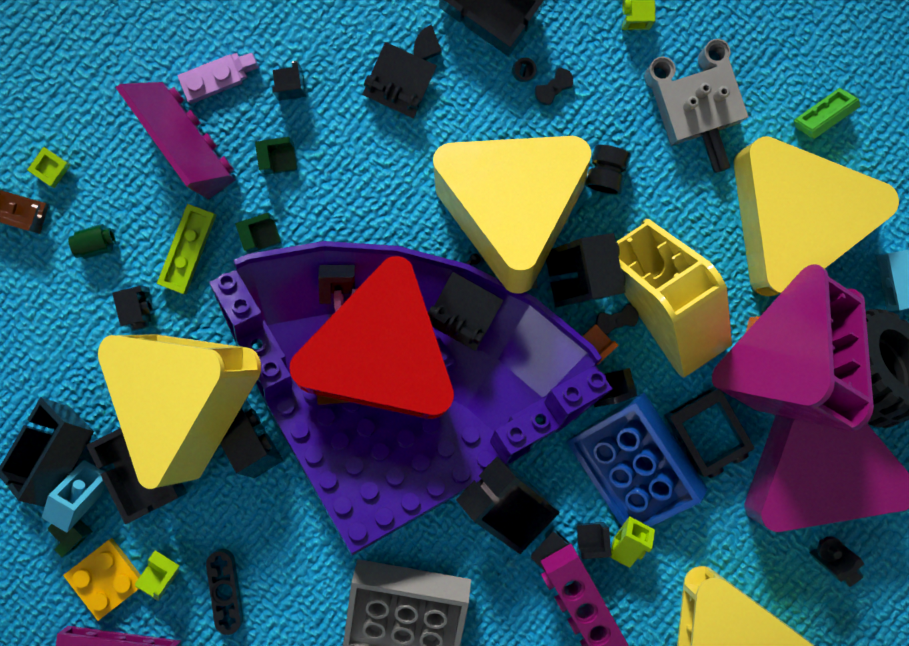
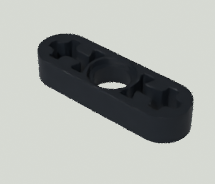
M218 549L206 561L214 624L221 634L231 635L239 629L243 622L236 563L232 552L227 549ZM219 556H221V559L223 561L227 560L228 563L223 567V575L226 576L230 574V577H223L219 580H216L215 577H219L221 575L220 566L215 565L214 562L218 559ZM220 584H227L232 588L231 598L223 599L218 595L217 588ZM234 603V606L231 605L228 610L230 618H235L236 621L229 626L228 622H223L222 619L227 615L226 606Z

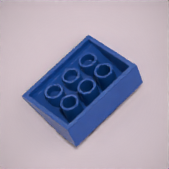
M644 392L620 405L566 441L621 526L629 516L649 527L654 526L701 503L708 489Z

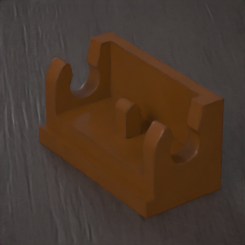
M0 190V223L40 234L49 204Z

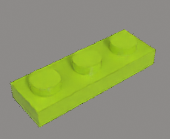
M187 204L157 281L158 285L187 294L217 216L216 214Z

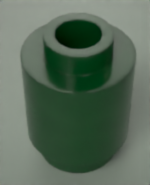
M104 224L76 231L73 236L68 238V242L75 258L82 257L87 259L111 252L113 245L116 244V239L111 228H106Z

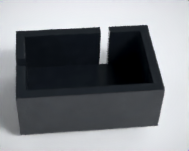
M439 0V8L459 22L464 18L465 26L509 57L522 39L524 31L527 32L540 14L544 0Z
M614 233L580 238L551 249L546 259L549 277L578 273V278L550 282L555 308L625 293V275L621 271L619 262L620 249L617 241H615Z
M40 397L27 420L31 423L54 429V431L50 433L24 425L0 465V478L5 485L9 486V490L18 501L45 507L48 495L74 470L85 447H87L86 445L90 443L94 431L70 406Z
M121 428L86 445L98 469L112 463L115 466L114 469L100 475L125 525L187 493L183 483L153 489L143 487L138 481Z
M496 457L479 475L481 479L478 483L474 480L456 499L476 524L519 554L560 513L541 491L499 457Z

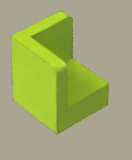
M155 550L148 559V566L136 581L135 587L159 601L179 573L180 565Z

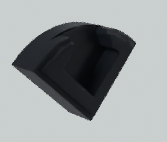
M432 24L419 33L414 43V55L424 60L442 54Z

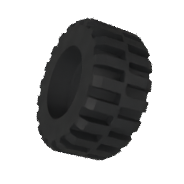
M870 309L866 311L874 408L872 416L867 423L874 427L890 428L909 420V323L906 320H901L899 315L893 312Z

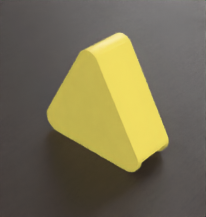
M560 136L455 142L444 144L436 150L433 156L436 194L506 290L519 294L527 292L532 288L585 186L591 159V149L582 138Z
M766 136L757 139L741 150L734 158L733 164L750 284L753 290L762 296H774L782 293L800 271L809 265L817 264L825 269L893 216L899 206L898 194L891 185L772 137Z
M645 219L641 222V226L617 241L620 249V267L626 281L624 294L631 305L637 310L639 317L681 377H686L732 346L727 286L720 273L707 259L650 219Z
M158 334L110 335L102 340L98 350L99 363L138 481L147 489L193 481L201 477L261 373L259 356L251 348Z
M697 566L686 574L683 583L677 646H815L711 568Z

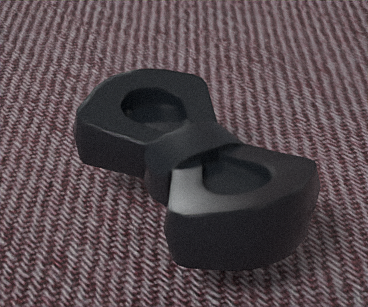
M556 69L554 79L548 85H537L535 87L534 93L537 101L543 105H551L555 96L562 90L573 87V76L567 69Z
M626 304L619 313L611 315L599 312L596 324L608 335L615 328L622 326L635 327L639 315L632 305Z

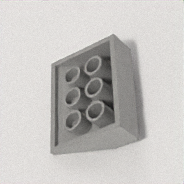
M357 559L351 583L343 646H460L469 605L471 579Z

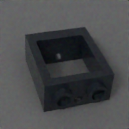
M716 387L709 388L664 414L693 467L703 477L708 476L712 478L724 471V466L731 462L736 464L749 457L748 452L755 449L723 392ZM717 403L740 444L705 464L682 423Z

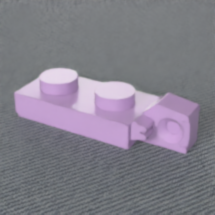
M235 53L177 76L186 99L191 104L242 84V81L247 78L246 73L259 68L253 53L240 57Z

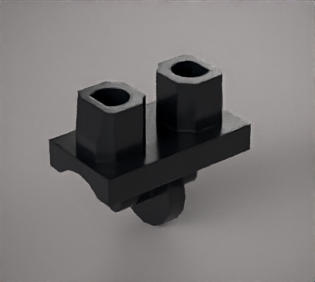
M827 536L821 539L817 549L809 552L814 560L840 582L843 581L849 587L863 578L859 568L865 565L862 559L834 536Z

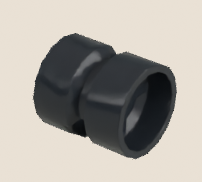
M596 145L592 155V164L595 167L589 169L585 186L602 193L621 194L625 177L621 172L626 171L628 168L631 153L614 146Z

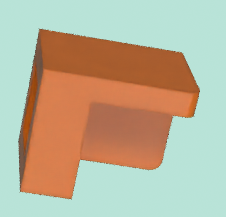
M594 324L582 335L596 348L602 357L601 361L619 346L615 341H611L597 324Z

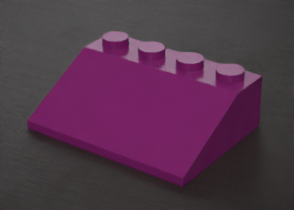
M163 82L119 84L115 87L186 187L209 200L236 180L231 174L234 171L233 166L225 156L220 158L214 149L218 147L208 133L202 134L198 128L201 125L200 120L192 110L187 112L181 103L185 100L175 87L170 89Z

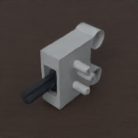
M721 39L709 41L699 53L698 64L704 70L703 72L672 81L671 79L676 71L675 64L667 57H658L650 64L644 76L645 82L653 90L671 146L702 136L712 169L715 173L730 168L719 130L740 124L748 118L729 60L730 47L727 42ZM708 51H715L719 55V61L712 60L709 57ZM654 68L664 70L666 78H658L654 74Z

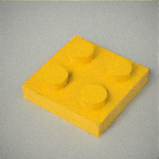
M111 538L63 576L97 621H99L138 590L135 587V583L141 574L115 540Z

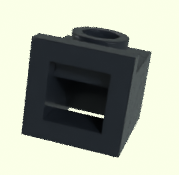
M136 286L112 293L120 326L131 327L132 331L149 327L148 322H151L150 314L153 313L152 304L149 298L145 297V294L150 293L149 287Z

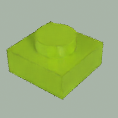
M43 147L27 170L49 186L55 188L71 164Z

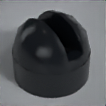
M527 57L520 58L512 67L514 78L520 82L531 80L537 71L534 61ZM522 64H524L525 68L523 71V75L521 76L520 70Z

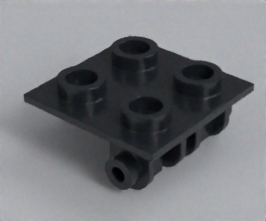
M385 42L371 75H368L365 79L364 86L366 87L362 95L414 118L437 65Z
M452 272L437 302L429 309L428 315L432 327L476 351L504 300Z

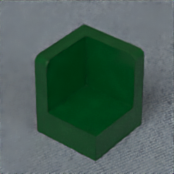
M290 137L255 141L258 167L261 173L268 175L297 170L294 142Z
M264 213L235 223L243 249L248 253L281 243L274 217L270 213Z
M81 519L68 532L61 530L53 524L48 527V531L60 542L54 550L62 558L72 553L93 532Z

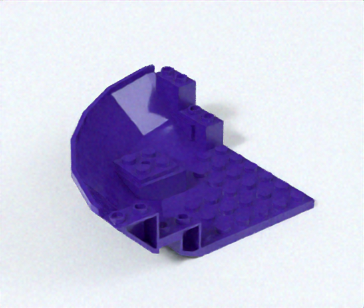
M321 241L246 254L233 260L236 270L224 273L219 278L209 282L236 345L251 348L259 356L261 373L255 384L351 556L460 495L474 480L478 483L481 479L479 475L496 457H499L507 465H511L530 452L535 443L565 428L612 390L605 375L596 366L602 357L590 342L534 296L526 292L512 293L506 290L499 279L462 262L401 246ZM392 256L403 257L412 264L427 312L437 302L452 272L504 300L476 351L433 327L454 390L453 402L442 416L435 419H426L356 403L317 405V395L300 389L290 374L291 359L335 313L334 294H332L331 304H319L318 275L320 265H355V289H358L387 258ZM343 294L344 302L351 296V294ZM260 343L262 347L260 349H253L252 345ZM535 418H542L545 424H537Z

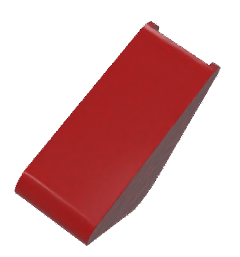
M400 256L387 258L303 345L290 362L292 379L300 389L310 394L426 419H435L442 416L451 406L454 399V390L412 264Z

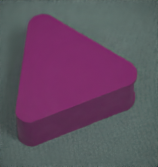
M813 264L805 267L717 364L712 374L714 387L756 411L846 431H856L862 428L870 420L874 408L864 296L855 289H846L830 278L826 269L820 265Z
M775 415L744 507L747 515L752 520L774 532L906 511L909 509V473L867 423L856 431H846Z

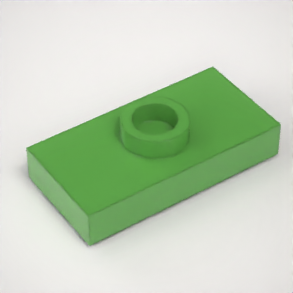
M838 88L794 119L795 127L815 139L858 109L860 101L857 97Z

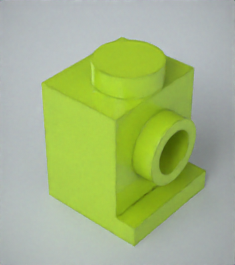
M623 0L622 11L626 17L622 23V30H650L655 22V0Z
M629 516L613 538L610 558L630 568L637 558L641 560L646 551L650 552L652 550L655 529Z

